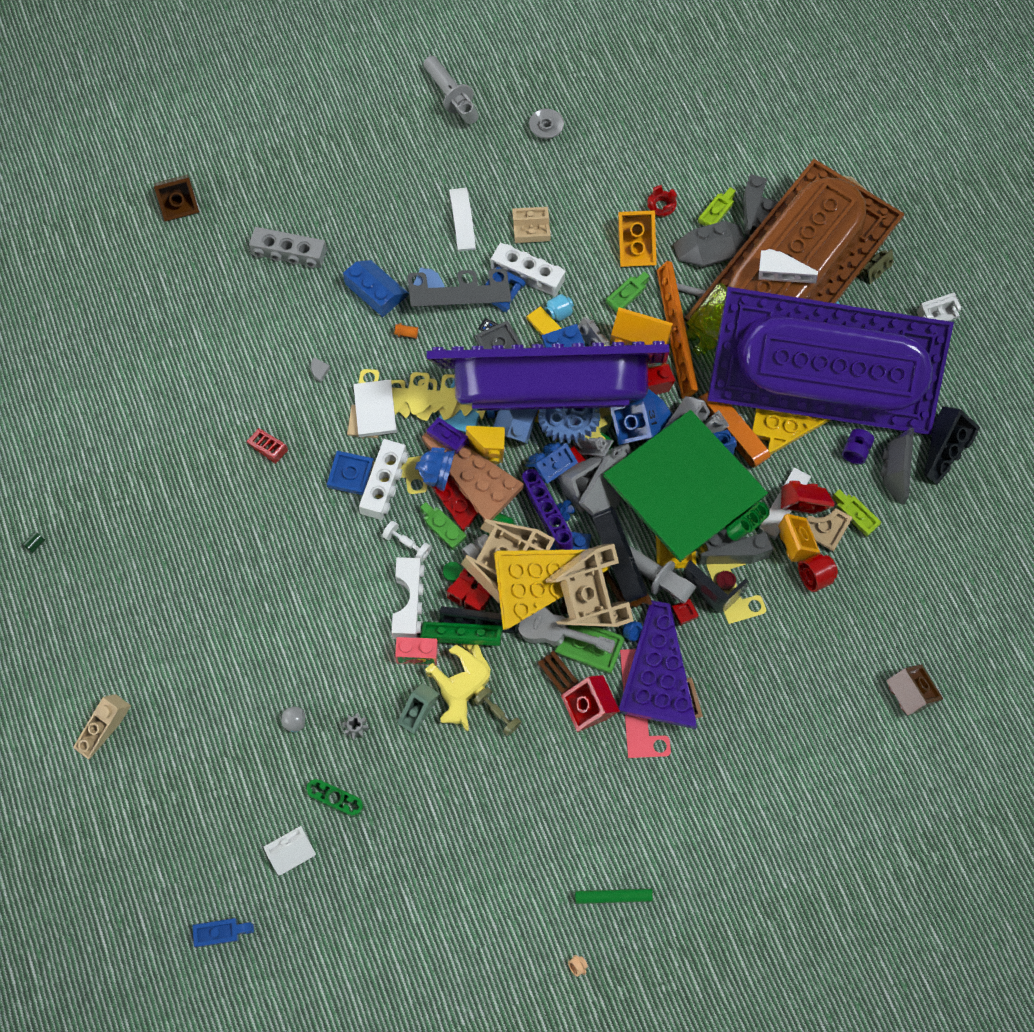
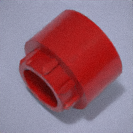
M818 553L800 561L798 564L800 578L811 592H816L832 585L838 575L837 566L828 555L823 556Z

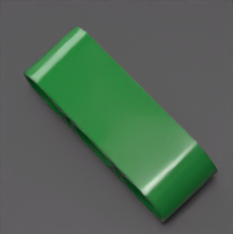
M758 502L729 524L726 529L728 536L732 540L738 541L751 533L769 517L770 511L767 505L763 502Z

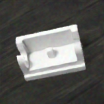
M951 293L921 303L917 314L919 317L951 321L959 318L958 311L961 310V306L956 298V294Z

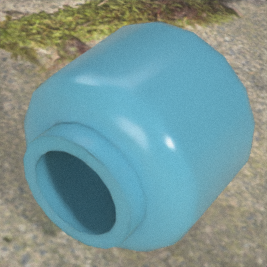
M560 294L547 302L545 310L553 320L562 321L572 315L574 304L570 297Z

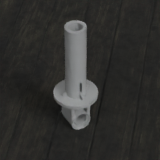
M435 56L427 57L423 66L446 95L443 101L446 111L449 113H459L467 124L476 122L479 114L472 103L474 95L472 88L466 84L457 85Z
M630 546L640 574L653 581L651 593L657 594L663 589L675 599L685 604L696 589V586L674 573L675 563L669 561L662 567Z

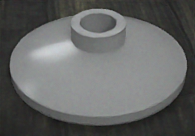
M540 109L530 117L529 127L536 136L549 139L558 136L562 132L564 120L555 110Z

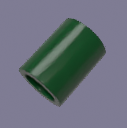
M34 531L22 545L31 553H34L45 539Z

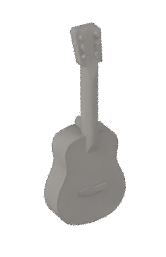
M543 608L524 619L518 627L522 638L529 643H549L553 646H559L565 637H570L594 644L597 648L609 654L613 652L615 646L614 640L601 636L598 638L568 629V625L557 624L556 621L565 619V617L554 615L547 608Z

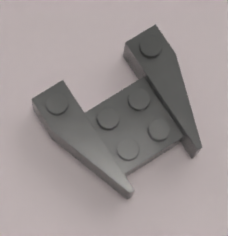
M753 174L749 176L742 200L746 241L749 235L755 232L778 203V201L762 197L767 178Z
M726 527L702 545L705 552L700 554L698 563L752 564L769 558L773 547L766 532L734 541L728 536Z

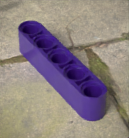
M535 469L526 470L522 475L524 490L548 535L555 539L553 542L557 550H572V533L540 474Z

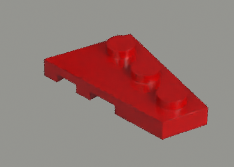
M449 474L444 491L438 489L436 485L431 487L457 525L464 532L479 513L476 512L470 500L466 499Z

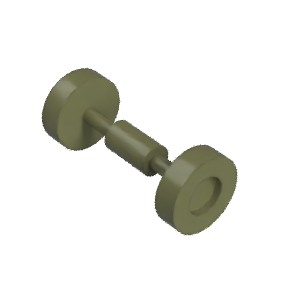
M486 687L475 697L474 702L478 706L486 702L491 707L490 710L507 724L503 733L509 736L517 730L522 722L518 717L510 722L505 717V713L488 699L492 694V690Z

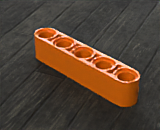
M708 392L698 398L704 400L710 411L709 417L718 410L721 412L729 424L724 430H729L731 436L735 437L737 451L752 468L757 467L770 458V453L766 446L731 404L708 401Z

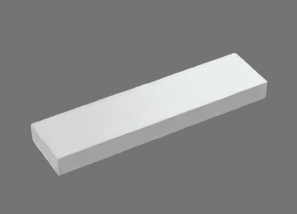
M794 468L784 485L788 484L789 481H800L801 484L807 485L811 476ZM781 491L769 510V517L762 522L758 529L761 533L766 532L767 536L774 540L780 532L778 525L784 515L791 513L790 510L781 509Z

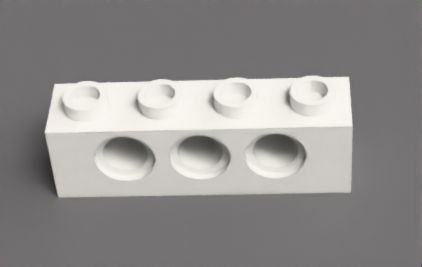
M500 242L491 257V269H496L497 266L523 279L527 285L556 297L565 281L566 271L561 267L551 265L543 259L535 258L527 252H521L508 244L505 245Z
M383 439L359 505L360 514L383 520L384 514H388L390 509L389 500L391 497H394L396 481L400 480L402 476V464H406L409 453L406 452V445ZM389 461L395 462L393 465H388L387 463ZM382 478H389L387 482L380 481ZM376 495H383L381 499L374 498Z

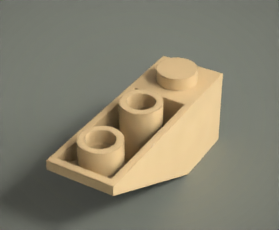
M117 694L103 697L73 748L87 759H90L119 726L131 705Z

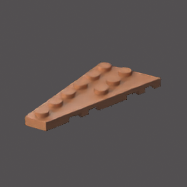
M427 432L422 436V441L430 451L432 447L445 448V452L451 451L430 437ZM464 445L457 454L454 453L449 472L451 479L466 499L470 500L474 509L483 517L484 521L486 519L493 520L524 488V483L468 446Z

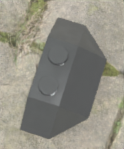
M722 221L691 230L675 242L672 247L678 261H685L692 265L705 267L733 259L745 244L746 239L739 225Z
M909 428L894 438L882 452V459H885L880 472V476H883V485L900 504H905L909 498L914 428Z

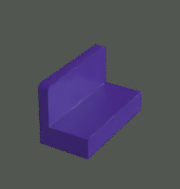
M439 417L426 430L430 437L451 451L455 450L454 453L456 454L464 445L469 447L468 437Z

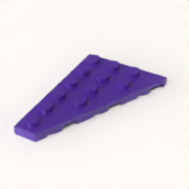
M652 601V605H649L619 706L620 713L697 729L696 717L671 606L669 603Z

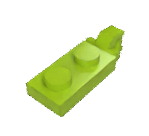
M730 187L724 195L722 193L717 194L698 218V223L707 226L720 222L734 203L732 199L735 196L736 190Z
M840 489L833 494L832 499L837 503L836 507L853 517L851 522L866 537L880 526L881 521L855 496L852 497L849 494L846 496Z

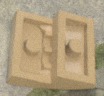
M548 207L512 209L515 243L551 241Z

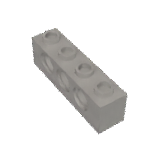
M259 227L254 228L249 243L251 254L256 257L271 258L275 261L282 260L291 264H302L310 268H321L327 251L325 240Z

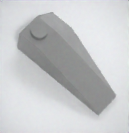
M627 443L614 448L618 452L623 449L627 456L631 454L629 444ZM614 449L609 450L605 456H611ZM592 457L574 465L558 476L563 493L580 512H584L585 509L579 504V501L604 457Z

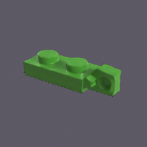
M644 271L637 278L635 276L630 277L606 299L605 303L615 312L618 311L619 307L625 309L646 289L645 285L649 281L650 276Z
M426 502L420 507V511L425 515L423 519L426 525L452 550L467 538V535L437 507L433 509Z

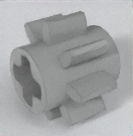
M358 713L353 717L347 715L348 721L343 723V727L348 728L344 732L345 735L351 734L353 740H355L356 736L364 738V730H369L367 725H363L367 721L366 717L360 719ZM355 723H358L359 726L356 727V730H353L352 726H355Z

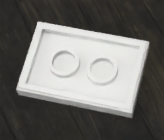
M391 379L353 384L359 437L397 433Z

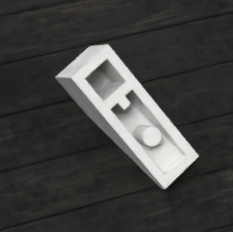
M773 249L761 250L758 280L816 283L818 271L780 251Z

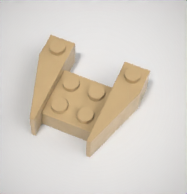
M486 519L480 529L489 533V536L477 559L475 560L466 555L461 564L500 603L494 553L496 551L550 550L555 539L538 529Z
M602 544L586 549L546 579V582L560 581L569 615L568 618L556 621L557 624L618 627L634 621L629 602H615L611 604L602 568L619 563L614 544Z

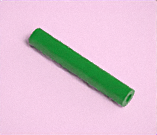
M652 888L575 891L576 904L653 902Z

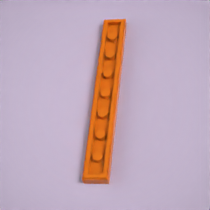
M666 261L656 271L666 321L673 323L670 342L681 397L684 399L685 396L690 397L696 393L698 387L673 263Z

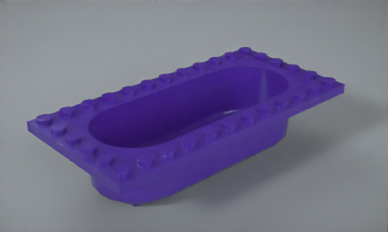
M727 287L707 400L902 431L914 428L915 433L931 435L954 322Z
M643 341L632 342V345H624V342H613L612 346H604V343H592V346L584 347V343H573L572 347H564V344H552V347L544 348L543 344H533L532 348H524V345H511L512 349H504L503 345L491 346L492 349H484V346H472V350H464L462 346H454L452 350H446L444 347H432V351H427V359L441 369H454L455 398L460 404L472 406V409L475 411L629 407V402L640 401L646 397L648 393V364L667 363L669 344H665V341H653L652 345H644Z

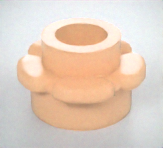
M574 955L568 961L569 968L575 976L578 977L581 974H586L585 969L588 968V965L582 956Z

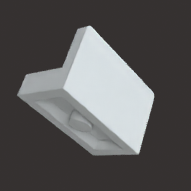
M301 826L264 846V850L278 875H282L316 855Z

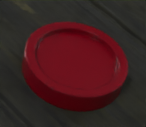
M721 571L717 575L716 584L722 590H730L735 586L736 577L732 572Z

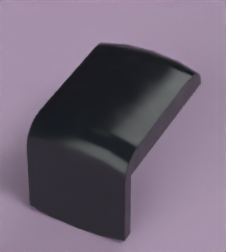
M691 560L686 563L683 570V578L696 586L694 592L718 613L725 612L745 593L749 581L745 578L727 595Z

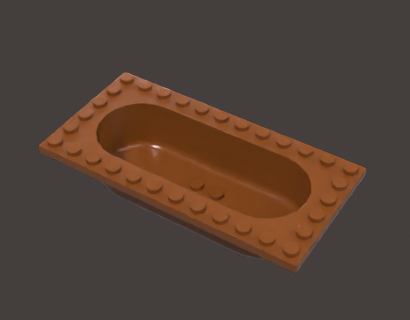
M813 158L807 168L686 315L685 321L718 342L727 287L837 303L901 222L905 214ZM773 249L780 251L818 271L816 283L758 280L761 250Z

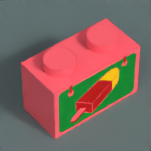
M397 637L395 653L397 664L431 665L434 663V665H437V639Z

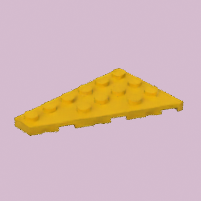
M585 550L496 551L494 557L503 630L513 627L563 597L560 581L546 582V579ZM610 566L602 568V572L604 573L610 569Z

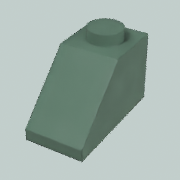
M422 683L411 693L397 723L411 733H416L432 710L440 693Z

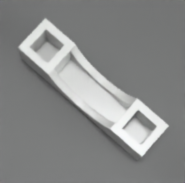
M397 557L396 582L408 590L410 599L402 610L393 613V639H397V637L417 638V633H421V621H418V614H422V602H419V595L423 596V584H420V578L424 577L425 565H421L420 558Z

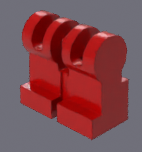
M464 568L454 584L448 588L447 598L461 607L464 604V609L484 611L492 596L473 576L469 577L470 573Z

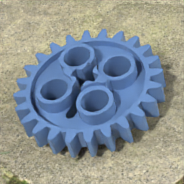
M599 408L539 409V427H542V432H546V437L552 436L553 441L559 438L560 443L564 440H567L568 444H570L571 440L578 443V438L584 441L585 435L591 437V431L596 432V427H599L600 421Z

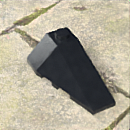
M943 406L934 423L924 474L934 484H939L950 471L951 464L961 458V452L972 445L980 429V426L961 409Z

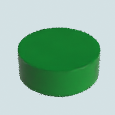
M449 562L443 568L445 580L452 583L457 580L462 572V567L457 562Z

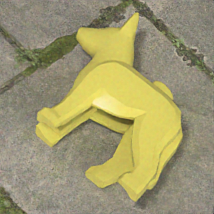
M462 644L465 649L455 645L449 649V652L460 658L465 672L448 678L434 663L429 665L425 671L428 677H432L437 682L441 695L449 706V709L440 718L441 723L462 724L466 731H469L467 701L485 689V685L489 681L491 669L478 645Z

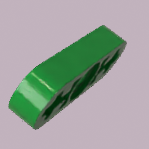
M313 779L307 784L306 790L310 798L350 817H357L363 812V803L360 798L319 779ZM320 785V789L326 792L325 799H322L324 795L320 792L313 794L311 788ZM335 792L341 795L340 801L336 804L329 801L330 795ZM345 797H348L346 801L350 804L357 802L359 809H354L351 812L350 807L344 804Z

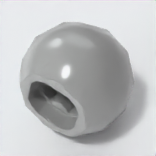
M295 706L287 708L281 716L283 727L289 732L302 730L305 727L304 710Z

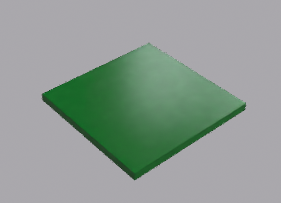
M689 410L603 474L608 483L679 562H682L768 494L761 484L692 410Z

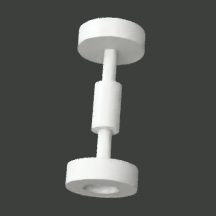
M391 521L385 528L382 537L390 540L393 536H396L401 543L417 550L415 558H420L421 562H423L429 555L432 546L424 543L419 548L414 544V541L405 535L401 536L396 531L399 524Z

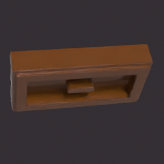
M554 651L545 656L543 660L537 662L538 666L561 695L578 684V680ZM552 658H553V660L557 663V665L561 668V670L565 673V675L569 678V680L571 681V683H569V682L567 681V679L563 676V674L559 671V669H558V668L555 666V664L551 661ZM545 663H548V665L564 683V685L566 686L565 688H563L560 685V683L544 665Z

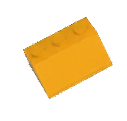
M619 307L611 333L610 344L612 345L613 342H624V345H632V342L643 341L644 345H652L653 341H665V344H668L673 323Z

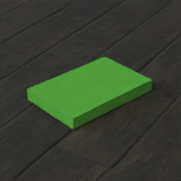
M568 625V629L598 638L601 636L614 640L613 652L609 654L597 648L594 644L565 637L564 641L557 646L555 653L611 675L625 637L597 626Z

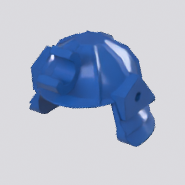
M432 447L431 451L426 452L420 458V462L416 463L415 469L419 470L426 485L433 487L436 485L438 489L445 490L455 450L445 452V448Z

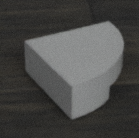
M313 358L311 369L317 381L322 382L330 370V365Z

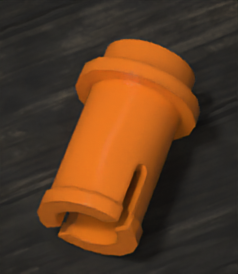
M402 323L396 324L395 335H398L399 338L400 336L417 339L418 327L402 325Z

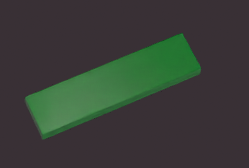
M423 622L420 638L437 639L438 643L500 646L503 629L502 626Z

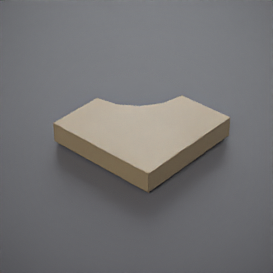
M835 508L831 514L825 517L815 518L808 515L807 520L816 543L834 552L853 517Z

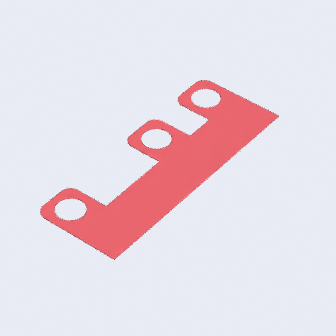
M636 649L620 650L623 693ZM625 714L628 758L664 757L670 755V739L668 736H649L648 719ZM657 740H663L667 745L666 750L662 753L656 752L653 747L654 742Z

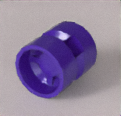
M853 429L847 440L848 443H846L842 452L844 459L853 464H864L869 450L874 443V436L866 430Z

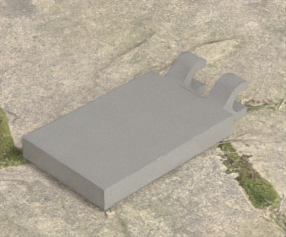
M614 449L611 456L604 457L579 501V504L592 517L593 514L611 506L616 510L622 499L603 477V474L627 456L623 449L620 452Z

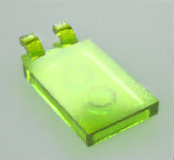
M723 283L715 287L687 322L690 327L686 331L688 341L690 339L695 340L697 336L701 340L693 349L697 355H700L701 352L705 354L717 345L727 287Z

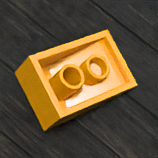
M655 210L618 212L620 267L656 266Z

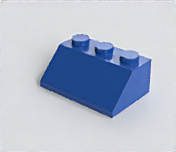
M371 260L356 261L343 272L345 285L382 317L409 295L403 287Z

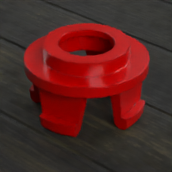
M662 185L654 187L647 201L648 209L650 211L655 210L656 216L665 217L671 215L677 205L675 190L671 189L667 192L663 191ZM664 201L668 205L664 206L663 209H658L656 202Z

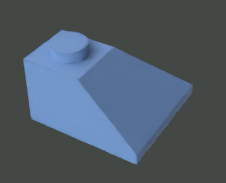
M539 409L498 410L493 427H505L506 438L528 444Z

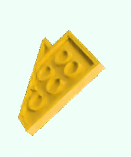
M756 408L752 431L759 439L769 441L768 451L772 455L831 420Z

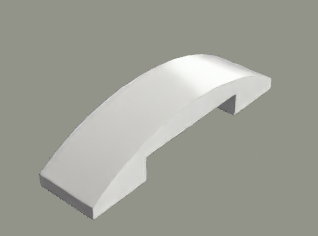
M467 188L450 189L458 252L476 250Z

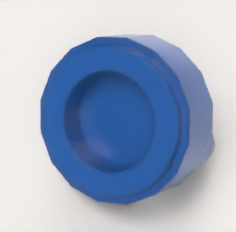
M635 620L624 624L623 636L628 640L636 641L640 638L643 626Z

